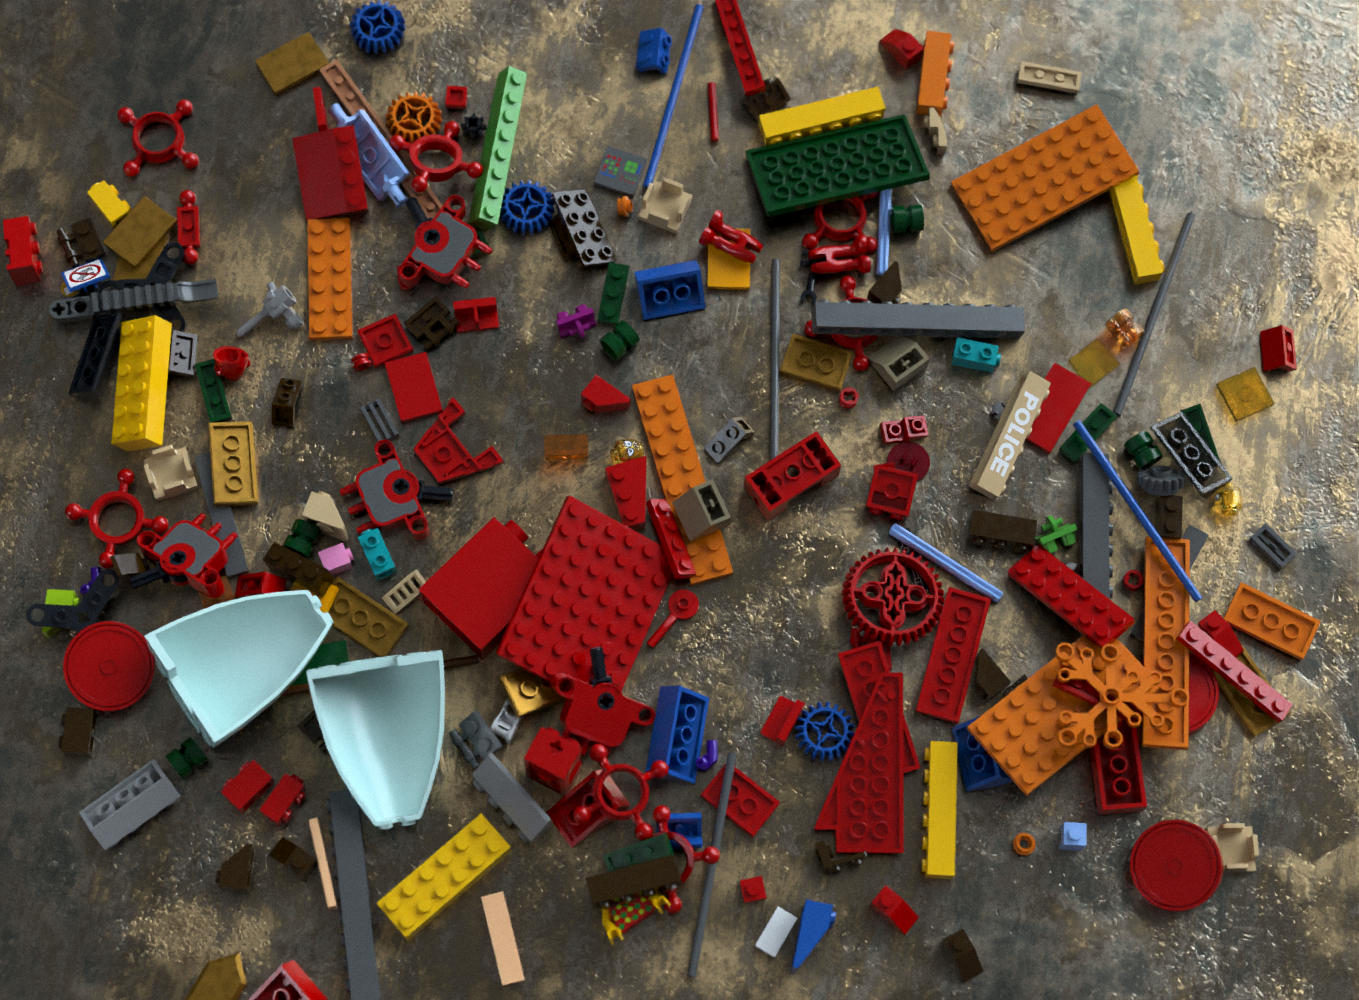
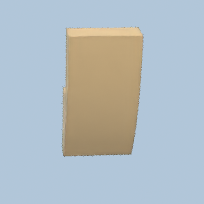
M929 108L928 115L924 116V128H928V136H933L932 144L933 147H936V155H945L947 139L943 123L936 110Z

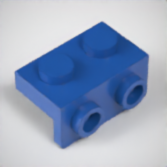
M656 28L640 31L636 69L639 72L658 69L663 74L667 73L670 63L669 54L672 39L664 29Z
M701 813L671 814L670 819L667 821L668 830L686 838L693 849L702 848ZM656 822V833H658L659 826L658 822ZM669 840L672 849H683L675 841Z

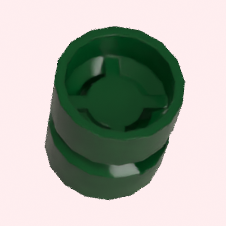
M922 204L909 205L907 209L904 205L892 206L891 225L893 233H902L907 229L911 232L923 231L924 212Z
M621 320L614 326L613 333H606L599 342L613 359L619 360L627 353L626 348L634 347L640 341V338L627 322Z
M1148 430L1136 434L1124 443L1128 453L1135 456L1133 461L1139 470L1154 465L1164 456L1158 446L1153 445L1154 440Z
M295 519L290 529L292 535L286 537L282 546L308 559L313 550L312 543L317 542L321 530L310 522Z
M191 737L180 744V749H173L165 756L183 779L193 772L194 766L199 767L208 760Z

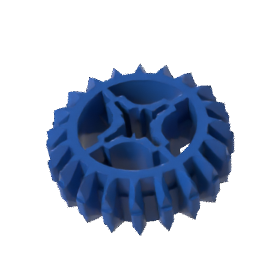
M370 0V5L367 6L363 3L362 9L356 8V14H352L350 33L354 37V42L356 44L359 43L361 49L366 47L368 53L373 49L377 55L379 50H382L384 54L387 48L393 51V44L399 46V39L404 38L403 32L406 31L402 12L397 10L395 5L390 6L388 1L382 4L380 0L377 1V4H374ZM385 19H390L394 23V27L390 26ZM362 27L370 32V36L363 33Z
M529 179L527 184H523V181L520 180L518 186L512 183V189L506 187V194L503 195L500 210L501 221L506 223V227L508 229L513 227V232L515 233L521 230L523 236L526 231L533 235L534 229L541 232V226L547 228L548 221L553 219L552 214L555 213V208L553 207L554 201L551 199L552 194L551 192H546L545 185L540 187L538 181L532 185ZM531 196L538 198L542 204H539V201H534ZM527 201H528V209H526V214H525V210H524V209H525V206L527 205ZM511 211L521 215L522 219L515 217Z
M817 702V709L809 705V712L803 710L801 714L804 718L798 717L797 722L800 725L795 726V731L800 732L795 735V739L802 740L798 747L806 746L804 750L805 755L810 751L813 752L811 756L813 760L816 758V755H820L821 762L824 761L825 756L828 757L829 761H832L833 754L838 759L841 758L840 751L843 753L847 752L848 748L846 745L849 746L852 741L849 738H853L855 734L852 731H848L854 728V724H847L851 720V716L843 717L846 710L841 709L838 712V704H835L833 709L829 708L830 702H826L824 708H822L821 702ZM828 716L824 722H811L815 717ZM834 719L840 724L843 736L838 734L839 731L833 728L832 723ZM829 723L828 733L820 740L822 731L819 730L826 728V725ZM807 728L811 729V732L817 736L816 744L809 739ZM826 741L839 742L833 747L822 748Z

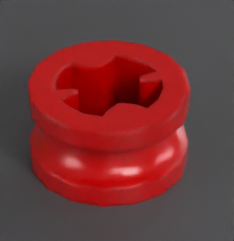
M361 353L351 358V363L354 364V371H363L372 366V362L368 360L370 358L368 353Z
M851 387L844 388L839 396V404L845 409L855 407L859 400L858 392ZM851 394L853 396L852 400L846 401L845 397Z
M1130 570L1124 575L1122 584L1126 590L1136 591L1143 584V576L1137 570ZM1129 576H1132V578L1136 577L1138 579L1136 585H1134V583L1130 584L1128 582L1130 579Z

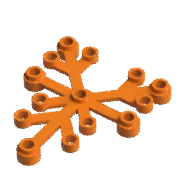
M1069 643L1059 644L1055 651V656L1060 662H1067L1074 669L1062 668L1059 670L1057 678L1061 683H1068L1070 680H1086L1100 693V702L1088 713H1071L1067 710L1060 713L1059 722L1061 725L1068 726L1071 723H1076L1071 729L1064 728L1060 731L1058 743L1063 748L1073 747L1077 736L1084 729L1083 746L1086 748L1094 747L1097 741L1094 735V719L1106 708L1107 732L1103 738V743L1108 749L1114 750L1120 747L1123 740L1122 734L1117 730L1116 709L1127 719L1128 726L1136 728L1141 723V716L1133 712L1124 703L1134 704L1149 719L1151 727L1158 729L1163 725L1164 717L1156 713L1146 703L1171 704L1175 708H1183L1189 701L1188 692L1182 688L1175 689L1171 694H1147L1146 692L1152 686L1159 685L1162 680V674L1157 670L1151 671L1148 678L1135 691L1123 693L1130 685L1137 684L1140 675L1136 670H1129L1125 678L1115 686L1114 662L1119 657V649L1113 644L1103 646L1100 653L1102 661L1105 662L1106 686L1092 673L1094 652L1091 648L1085 647L1081 650L1079 658L1082 663L1073 656L1074 648ZM1064 651L1068 654V656L1062 657L1060 655V652ZM1088 652L1090 654V657H1084L1083 653ZM1111 653L1113 658H1107L1105 654ZM1061 673H1067L1069 677L1063 678ZM1129 675H1134L1136 680L1129 679ZM1156 675L1159 680L1154 681L1151 676ZM1112 695L1115 700L1109 701L1107 696ZM1180 697L1182 703H1177L1175 698ZM1067 715L1070 720L1064 721L1062 716ZM1135 717L1138 722L1132 723L1130 718ZM1153 718L1160 719L1161 723H1154ZM1063 737L1070 738L1071 742L1065 743ZM1088 737L1092 738L1093 743H1087L1085 739ZM1113 738L1115 739L1116 743L1111 744L1109 743L1108 739Z

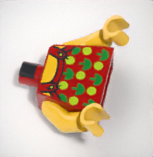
M657 893L655 896L646 899L641 896L633 898L634 901L631 903L621 904L618 902L611 904V908L602 910V925L611 945L614 944L613 938L620 937L622 941L623 934L654 914L656 908L660 913H663L664 911L661 906L663 904L670 906L666 897L660 896Z

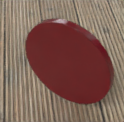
M901 442L895 445L887 457V463L895 462L896 469L918 474L917 482L926 476L930 467V458L927 451L915 442Z

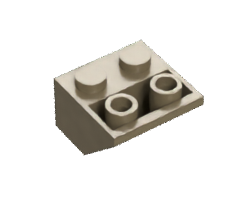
M905 336L896 337L868 357L872 366L893 391L926 369L930 360L915 341Z
M713 479L691 488L672 502L690 542L730 525V514Z

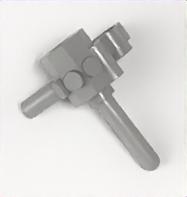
M269 282L267 284L269 292L262 301L264 304L263 310L236 331V335L243 337L268 316L276 319L282 314L287 318L284 321L291 330L301 327L304 322L292 308L297 301L290 290L284 285L277 289L275 283Z

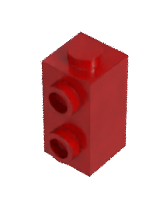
M285 773L259 809L260 813L278 826H281L283 822L286 824L293 814L292 809L294 806L301 804L306 796V793H304L306 791L303 785L304 781L295 774L289 776Z

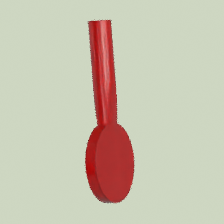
M682 589L670 596L668 601L670 615L646 642L650 648L653 649L677 619L687 620L695 616L699 608V601L693 592Z

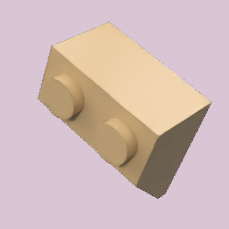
M321 491L318 493L311 492L302 513L303 520L318 527L321 533L347 542L349 537L333 499L330 498L331 496Z

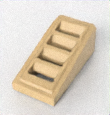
M417 569L382 597L383 601L395 615L420 598L419 588L414 585L413 581L416 580L422 586L426 580ZM409 585L414 593L410 594L405 587ZM402 591L407 599L403 600L398 592ZM395 596L400 604L396 606L391 597Z

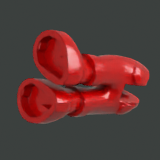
M716 210L713 214L709 226L704 229L698 242L704 246L715 245L716 249L743 262L752 264L757 258L744 247L760 253L764 247L753 236L732 228L728 224L726 226L723 223V213L719 210ZM714 232L721 234L723 237L717 236ZM725 238H728V239L734 241L736 244H734V243H732V242L726 240Z
M856 236L853 244L850 246L848 244L842 246L830 245L808 251L809 259H826V262L812 264L810 266L811 272L825 274L842 271L848 272L855 269L863 274L870 273V258L868 255H865L867 250L865 236ZM859 256L855 259L834 260V258Z

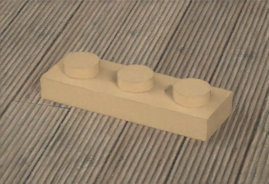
M1021 61L1017 83L1078 94L1082 72Z

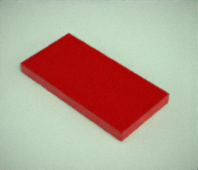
M1055 362L1045 377V380L1051 383L1048 389L1049 394L1040 406L1041 412L1039 416L1033 421L1031 434L1025 439V441L1049 455L1092 384Z

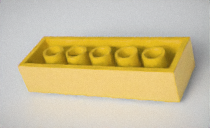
M156 315L121 323L111 444L128 452L162 446L172 323Z
M481 813L379 900L377 905L405 939L409 941L511 853V846Z

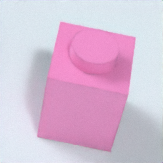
M343 543L318 552L323 567L327 568L333 576L352 568L350 561L354 560L350 548L345 549Z

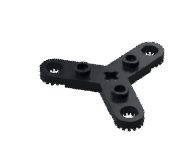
M176 242L167 243L146 279L105 281L100 285L99 294L109 286L123 290V288L134 289L137 286L141 288L145 287V285L151 286L159 283L163 285L166 282H171L184 259L185 251L183 247ZM171 248H177L180 253L178 257L173 259L168 257V251ZM165 302V306L162 307L159 304H154L152 309L158 317L170 323L173 320L181 321V328L177 331H186V321L176 306H171L169 302Z
M103 570L96 577L77 606L34 604L27 609L26 619L33 626L75 628L77 633H79L85 627L98 623L97 617L118 587L120 579L114 570ZM106 574L112 575L115 579L111 587H106L102 584V577ZM37 608L41 609L44 613L43 619L39 622L31 618V612ZM87 612L89 621L79 623L77 614Z

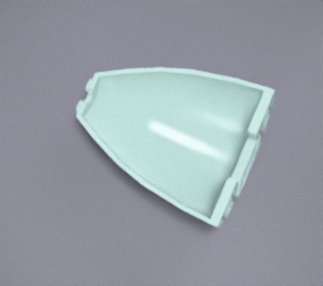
M309 590L284 591L247 596L213 605L145 635V639L162 676L168 678L167 683L171 688L170 690L197 732L202 734L205 742L214 748L245 727L287 690L316 653L334 622L328 612L324 613L320 610V607H322L320 600L316 595L312 596Z
M442 650L407 653L406 656L391 655L341 663L340 666L328 665L318 667V669L307 670L313 705L326 747L341 778L372 823L375 826H379V829L392 828V823L402 822V826L415 824V820L421 819L441 753L445 710Z

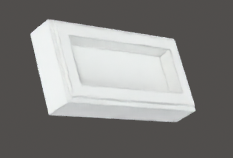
M777 907L755 947L775 958L795 924L797 917Z

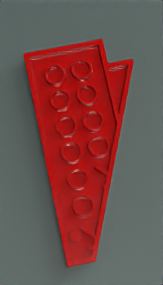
M880 673L816 822L815 830H836V853H861L865 851L866 853H904L903 673Z

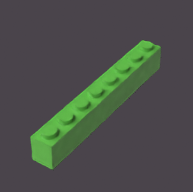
M511 66L505 68L497 76L480 161L483 167V174L476 181L468 221L469 225L484 231H488L498 225L527 73Z

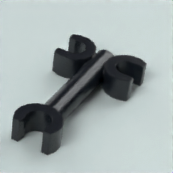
M802 250V256L808 257L809 250ZM826 259L801 260L800 266L807 268L814 263L822 262ZM811 268L809 270L806 291L801 294L800 301L804 303L806 297H811L812 305H814L817 299L814 292L817 273L811 272Z

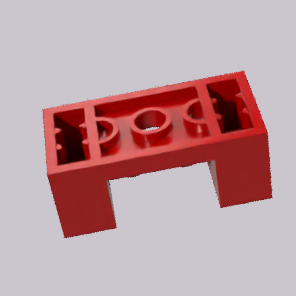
M815 431L745 476L743 488L766 520L770 521L784 512L787 502L817 483L822 487L838 477L841 464L819 433ZM794 467L798 469L799 475L791 477L787 474V470Z
M541 726L524 756L526 777L564 797L571 789L583 767V762L580 761L582 748L579 747L580 743L572 738L566 740L559 736L560 733L551 727L546 729Z

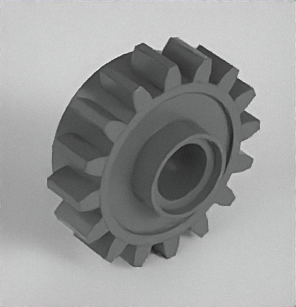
M1168 466L1145 467V469L1139 470L1137 483L1138 486H1142L1144 492L1152 495H1174L1185 486L1186 475H1184V472H1180L1179 469L1173 470V467Z

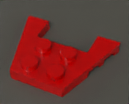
M454 397L450 399L447 407L438 415V419L426 431L413 449L414 453L439 485L504 463V460L493 446L473 458L452 432L449 426L465 415L464 409Z

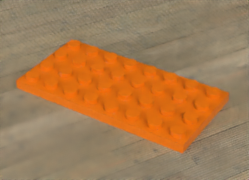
M1096 104L951 181V185L991 252H994L1139 174V170Z
M1083 635L1071 644L1074 648L1073 656L1082 663L1079 658L1081 650L1085 647L1091 648L1094 652L1092 673L1106 685L1105 662L1100 657L1102 649ZM1117 638L1112 643L1119 649V657L1114 662L1115 686L1125 678L1129 670H1136L1140 675L1137 684L1130 685L1123 692L1132 693L1148 678L1149 672ZM1064 651L1060 653L1062 657L1068 656ZM1084 652L1083 656L1089 658L1090 654L1088 652ZM1111 653L1105 654L1107 658H1113ZM1056 657L967 727V730L1026 796L1086 749L1082 744L1085 729L1077 736L1073 747L1063 748L1058 743L1060 731L1064 728L1071 729L1076 724L1061 725L1059 722L1060 713L1065 710L1071 713H1088L1094 706L1052 686L1062 664L1072 668L1067 662H1060ZM1129 675V679L1136 680L1134 675ZM1161 685L1152 686L1146 693H1156L1161 688ZM1103 711L1094 719V735L1097 739L1107 732L1106 711ZM1067 715L1062 716L1064 721L1070 720ZM1116 717L1117 723L1122 720V719ZM1063 737L1065 743L1071 742L1070 738ZM1088 737L1085 739L1087 743H1093L1092 738Z

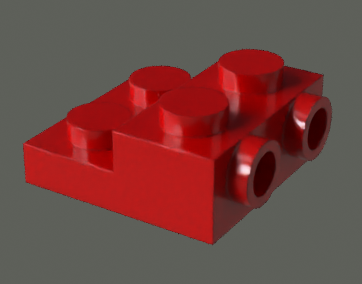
M876 464L865 508H868L869 513L881 516L882 512L891 514L890 518L903 521V517L908 518L918 474Z

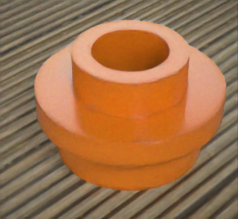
M623 196L617 200L619 215L628 217L633 211L632 200H629L628 196Z
M1020 833L1013 840V848L1020 855H1029L1035 849V839L1028 833ZM1026 841L1028 847L1022 848L1020 842Z

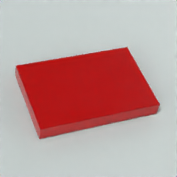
M426 352L385 362L401 423L443 412Z
M726 764L700 795L704 801L716 810H718ZM734 767L725 817L753 838L780 805V801Z

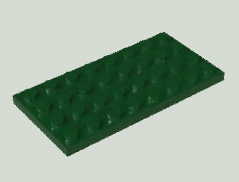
M905 114L745 150L746 158L767 217L930 180V173Z

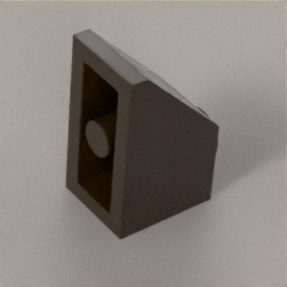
M894 261L869 290L867 299L872 303L880 304L888 301L893 304H900L902 288L898 262Z
M139 552L110 556L117 576L125 588L131 586V577L151 570L147 558L142 559Z
M982 648L976 657L974 687L978 697L982 700L985 699L989 703L1007 689L1011 681Z
M284 837L280 839L269 853L270 857L303 882L307 880L318 865L315 858Z
M253 844L245 845L222 863L221 870H217L216 884H219L218 887L221 890L249 893L255 852Z
M964 928L943 939L941 945L963 983L984 972L975 947Z

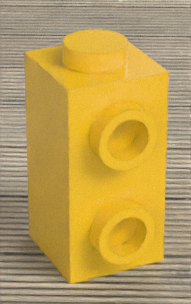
M105 180L95 183L87 191L92 203L113 229L132 210L125 200L121 201L118 198L119 192L113 184L109 186Z

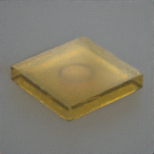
M1255 367L1216 384L1235 422L1275 404Z

